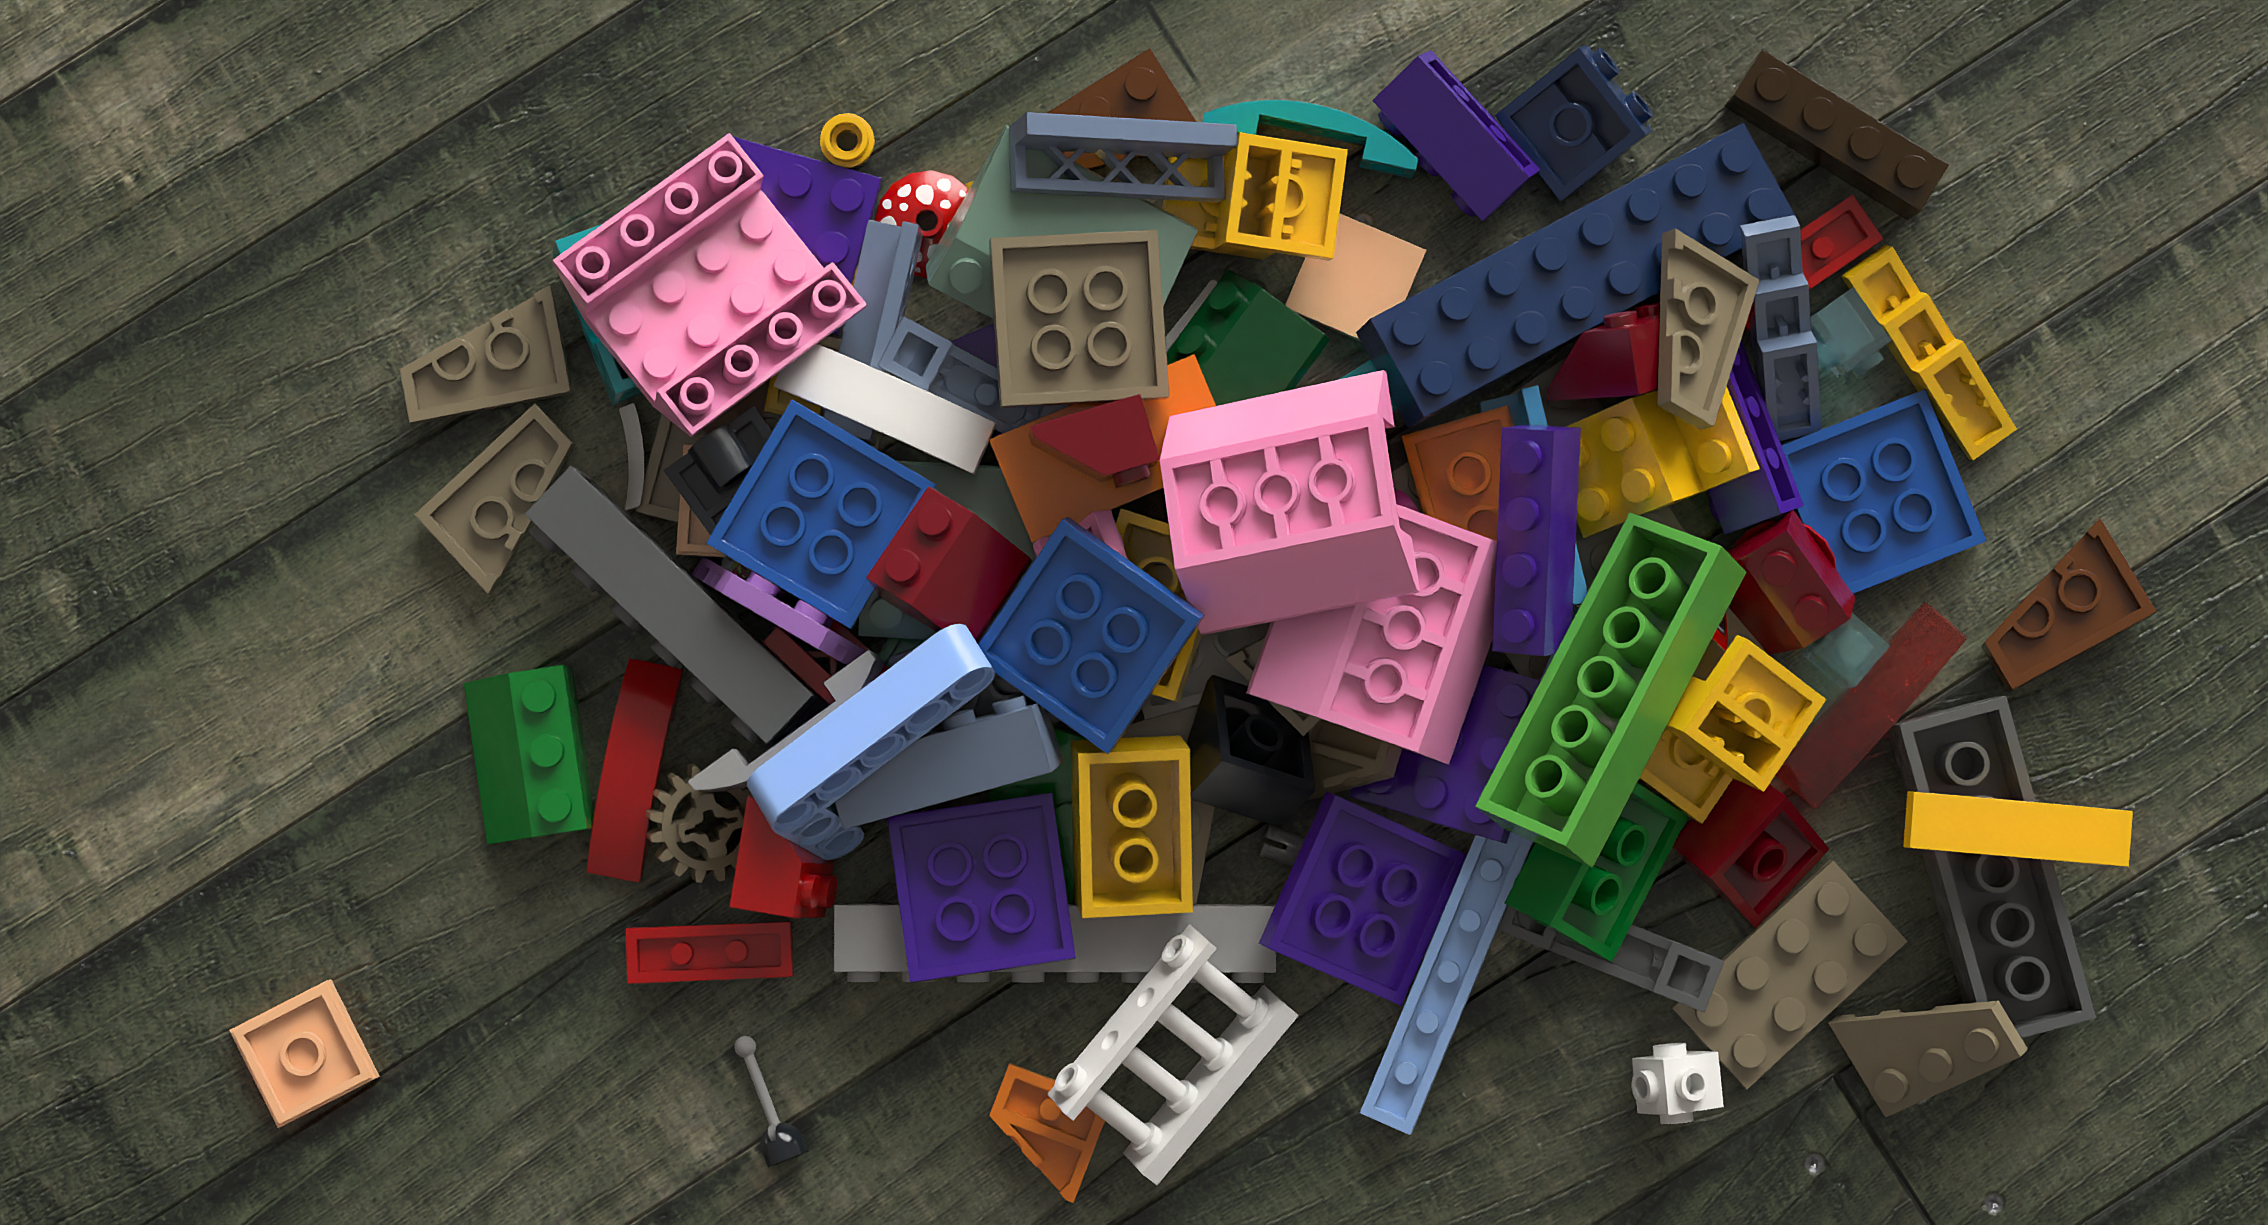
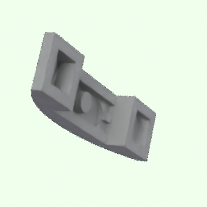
M870 650L866 651L824 682V685L836 700L834 703L753 762L745 751L731 749L688 781L694 790L706 793L724 792L747 787V780L757 768L879 677L884 662L878 654Z

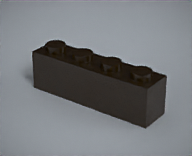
M1764 49L1753 59L1724 105L1725 108L1907 221L1922 210L1949 166L1948 163Z

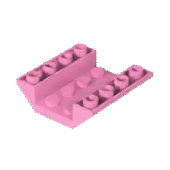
M730 133L552 260V264L588 326L651 405L690 437L717 419L867 306L833 262L823 268L760 188L764 175Z
M1384 370L1169 416L1160 456V465L1175 570L1188 603L1205 615L1198 625L1200 634L1206 635L1420 592L1412 537L1400 529L1385 434V429L1395 426L1387 374Z
M1396 504L1400 529L1412 537L1420 592L1272 621L1246 693L1449 765L1493 639L1497 542Z

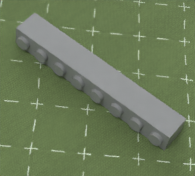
M838 903L834 905V972H847V982H880V972H902V982H910L899 903ZM1068 904L1076 959L992 971L1012 972V982L1022 983L1045 982V972H1067V982L1074 983L1099 982V972H1121V982L1140 983L1162 957V952L1167 943L1173 937L1181 934L1190 924L1217 948L1207 961L1220 972H1231L1232 982L1263 983L1264 973H1276V952L1259 944L1275 905L1196 904L1193 905V913L1082 918L1076 904ZM990 972L958 976L957 982H990ZM1192 978L1189 983L1198 982L1194 978Z

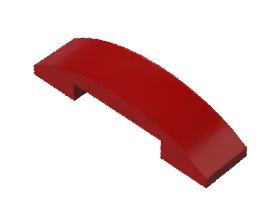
M629 658L603 763L590 838L587 873L638 883L642 881L650 841L647 839L646 833L652 830L649 829L651 820L645 814L646 810L653 809L655 796L652 793L658 787L670 722L674 721L684 669L679 670L676 667L672 668L671 666Z

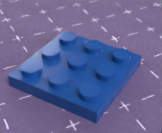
M1925 389L1782 445L1804 505L1794 509V512L1803 524L1810 526L1826 539L1836 559V570L1853 594L1986 542Z
M791 400L706 544L852 629L875 590L866 579L867 575L927 487L930 486L935 489L936 484L798 402Z
M1066 517L1061 520L979 643V647L996 674L1108 754L1115 748L1205 615L1071 518Z

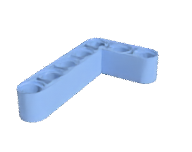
M951 625L934 634L750 775L747 780V787L772 830L776 834L825 860L837 859L853 851L863 840L864 832L860 825L843 829L835 801L983 691L994 679L995 671L966 625Z

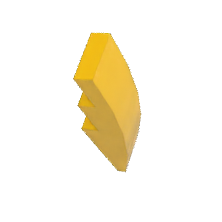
M1883 245L1841 275L1900 367L1918 392L1926 390L1937 418L1970 460H1975L2017 430L1964 341L1958 340L1953 336L1930 296L1919 291L1893 247Z
M1907 791L1903 847L2129 867L2133 811Z

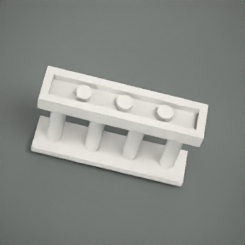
M1190 924L1181 934L1173 937L1167 943L1159 961L1074 1063L1068 1064L1060 1071L1053 1088L1047 1094L1063 1113L1073 1121L1086 1106L1129 1139L1131 1144L1123 1152L1124 1155L1145 1177L1156 1185L1161 1182L1299 1016L1266 986L1262 985L1255 995L1249 996L1210 964L1207 960L1217 948ZM1192 978L1237 1013L1236 1018L1219 1038L1215 1039L1171 1004ZM1156 1021L1160 1022L1201 1055V1060L1184 1080L1179 1081L1136 1047ZM1121 1063L1166 1098V1102L1151 1120L1145 1124L1100 1089Z

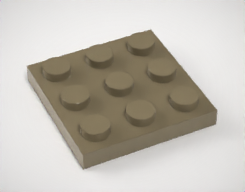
M1158 229L990 238L989 255L1000 408L1106 403L1141 394L1142 400H1159L1169 397Z

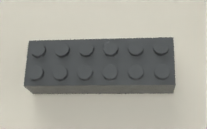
M570 466L525 513L536 524L529 531L530 534L552 554L556 553L560 557L567 554L576 563L569 569L570 572L592 592L597 591L602 595L606 591L616 601L609 607L611 611L632 630L637 629L639 632H642L645 628L656 639L649 645L651 649L672 668L676 666L681 670L685 666L696 676L689 683L692 688L712 706L716 704L718 707H721L724 703L736 714L730 723L752 744L757 743L760 745L764 741L766 744L776 745L822 698L584 472Z
M2006 696L1990 697L1886 725L1906 798L1907 791L2036 802ZM1921 849L1964 1004L1999 1001L2021 1038L2096 1018L2052 860Z

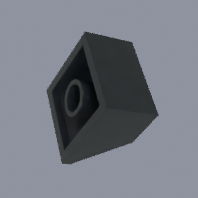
M1212 675L1206 682L1186 743L1190 748L1191 800L1281 827L1316 791L1309 732L1303 736L1267 700L1247 694L1248 686Z

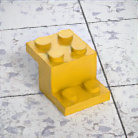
M1240 132L1237 134V147L1223 155L1225 199L1220 202L1163 200L1162 209L1197 227L1198 232L1190 249L1261 260L1274 253L1330 261L1334 258L1348 149ZM1169 157L1168 161L1172 164L1177 158ZM1187 158L1177 168L1192 186L1208 187L1207 159ZM1168 178L1165 181V185H1174Z
M1727 386L1714 427L1702 430L1697 429L1658 406V390L1632 397L1566 426L1581 428L1577 523L1583 538L1624 523L1630 512L1642 516L1674 505L1760 469Z
M1737 635L1706 681L1692 676L1639 780L1687 816L1703 824L1733 778L1763 792L1766 790L1827 699L1750 640Z

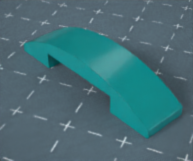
M1256 100L1223 106L1206 112L1203 116V123L1236 124L1237 134L1241 132L1256 135L1258 124L1364 146L1359 167L1412 179L1418 163V159L1405 146L1373 124L1351 114L1318 104L1289 100Z

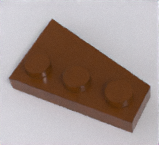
M1150 48L1047 112L1048 114L1196 122ZM1061 151L1067 158L1074 153ZM1083 152L1074 161L1091 171L1107 166L1095 153ZM1113 154L1119 161L1125 156ZM1135 155L1132 159L1147 158V156Z
M2099 518L2050 573L1983 643L1982 648L2010 693L2150 618L2157 611L2101 518Z

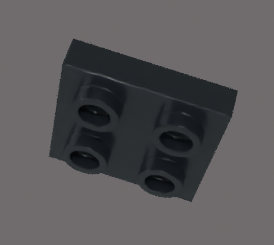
M754 406L730 423L720 425L691 446L687 454L663 470L710 535L772 434V430ZM725 555L729 561L732 560V558Z

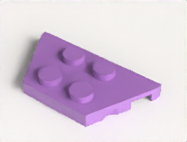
M702 557L692 573L694 577L845 665L850 664L866 652V650L829 629L834 619L800 599L794 609L786 605L782 600L787 592L752 571L745 581L711 560Z

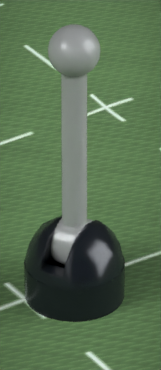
M749 1036L738 1038L734 1045L735 1052L745 1060L769 1123V1127L764 1132L760 1142L767 1167L778 1165L809 1152L799 1129L789 1123L779 1121L754 1056L756 1051L754 1039Z

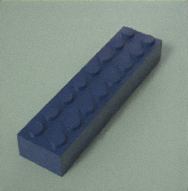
M1742 123L1370 318L1356 331V334L1375 369L1386 372L1390 396L1408 429L1579 339L1583 332L1603 326V316L1631 311L1635 309L1634 306L1644 304L1661 294L1662 233L1676 228L1727 260L1742 252L1740 225L1795 214L1748 129Z

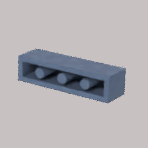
M1021 694L993 703L995 712L975 718L973 709H967L949 715L942 721L943 727L928 731L835 801L843 829L1052 772L1064 761L1049 712L1035 701L1027 703L1025 694Z

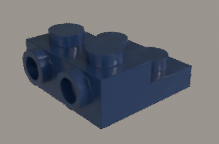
M1588 45L1579 47L1494 115L1510 137L1541 169L1538 173L1560 202L1653 132L1647 123L1653 117L1650 108L1635 91L1626 96L1613 79L1620 73L1619 69L1602 48L1592 52Z

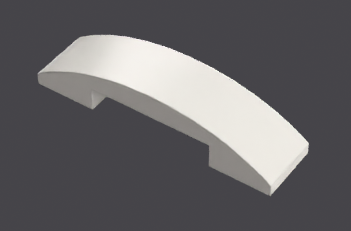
M818 344L781 370L773 385L782 391L823 409L826 408L974 475L997 425L995 422L939 396Z

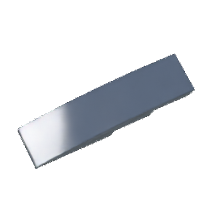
M1795 215L1740 225L1744 271L1760 280L1749 313L1757 382L1779 441L1807 436L1822 430L1817 341L1811 331L1809 284L1803 275L1800 225Z

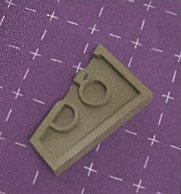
M1676 228L1662 233L1657 405L1697 429L1702 430L1714 427L1760 280Z
M551 285L534 293L532 298L510 310L506 309L489 319V322L460 338L456 337L402 367L400 375L409 423L419 424L573 394L554 288Z
M534 404L414 515L488 595H492L532 524V521L525 513L553 485L575 444L537 404Z
M1999 1001L1935 1006L1930 1011L1902 1013L1901 1010L1882 1011L1879 1015L1855 1017V1014L1836 1015L1829 1022L1830 1027L1885 1118L2020 1058L2028 1049Z

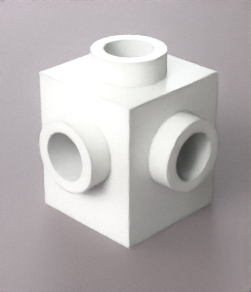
M1668 1043L1654 1045V1055L1632 1058L1634 1074L1632 1078V1092L1636 1099L1637 1113L1660 1115L1661 1124H1678L1694 1121V1111L1724 1107L1718 1052L1687 1051L1686 1043Z

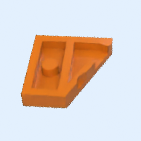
M1009 1063L989 1116L1021 1148L1023 1154L1033 1165L1038 1167L1051 1181L1062 1197L1074 1203L1105 1121L1086 1106L1073 1121L1047 1095L1055 1084L1054 1079Z

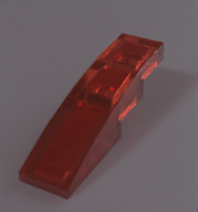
M1924 601L1851 679V683L1846 690L1815 721L1812 730L1791 751L1776 773V776L1816 810L1915 701L1965 642L1967 636Z

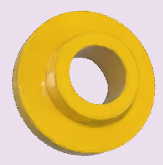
M839 114L831 118L821 131L820 146L822 152L833 165L848 169L858 167L869 159L874 149L875 139L870 125L863 118L855 114ZM845 133L856 135L858 138L856 147L850 151L841 150L838 147V139L841 135Z

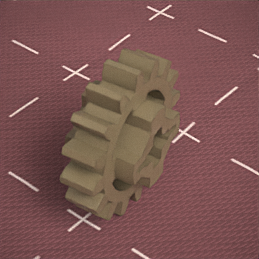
M691 763L687 765L688 778L682 780L671 772L667 775L672 786L670 791L667 793L663 790L655 789L652 793L662 803L659 809L646 810L645 816L658 823V827L647 832L646 836L651 842L663 843L655 853V856L661 862L675 857L672 862L671 871L679 877L686 872L688 867H691V878L695 882L702 883L708 870H710L716 880L719 882L724 881V867L731 865L736 869L747 796H753L748 787L730 790L727 792L731 794L736 802L718 804L715 802L712 792L696 791L689 784L688 781L701 772L697 765ZM686 796L687 802L679 815L673 816L677 804ZM708 811L717 818V820L709 823L710 832L706 834L695 827L696 824L703 821L702 812ZM739 828L735 840L726 849L725 844L732 832ZM680 841L682 843L694 841L697 843L702 857H694L684 853L676 843Z

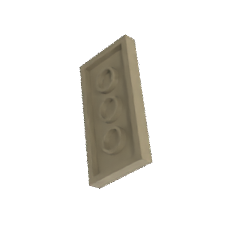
M1829 860L1762 921L1756 929L1750 932L1721 959L1724 961L1705 1013L1677 1001L1670 1008L1710 1052H1718L1719 1062L1743 1088L1748 1089L1908 941L1836 862Z

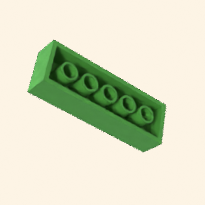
M1630 512L1475 807L1503 829L1593 868L1740 586L1746 571L1722 546Z

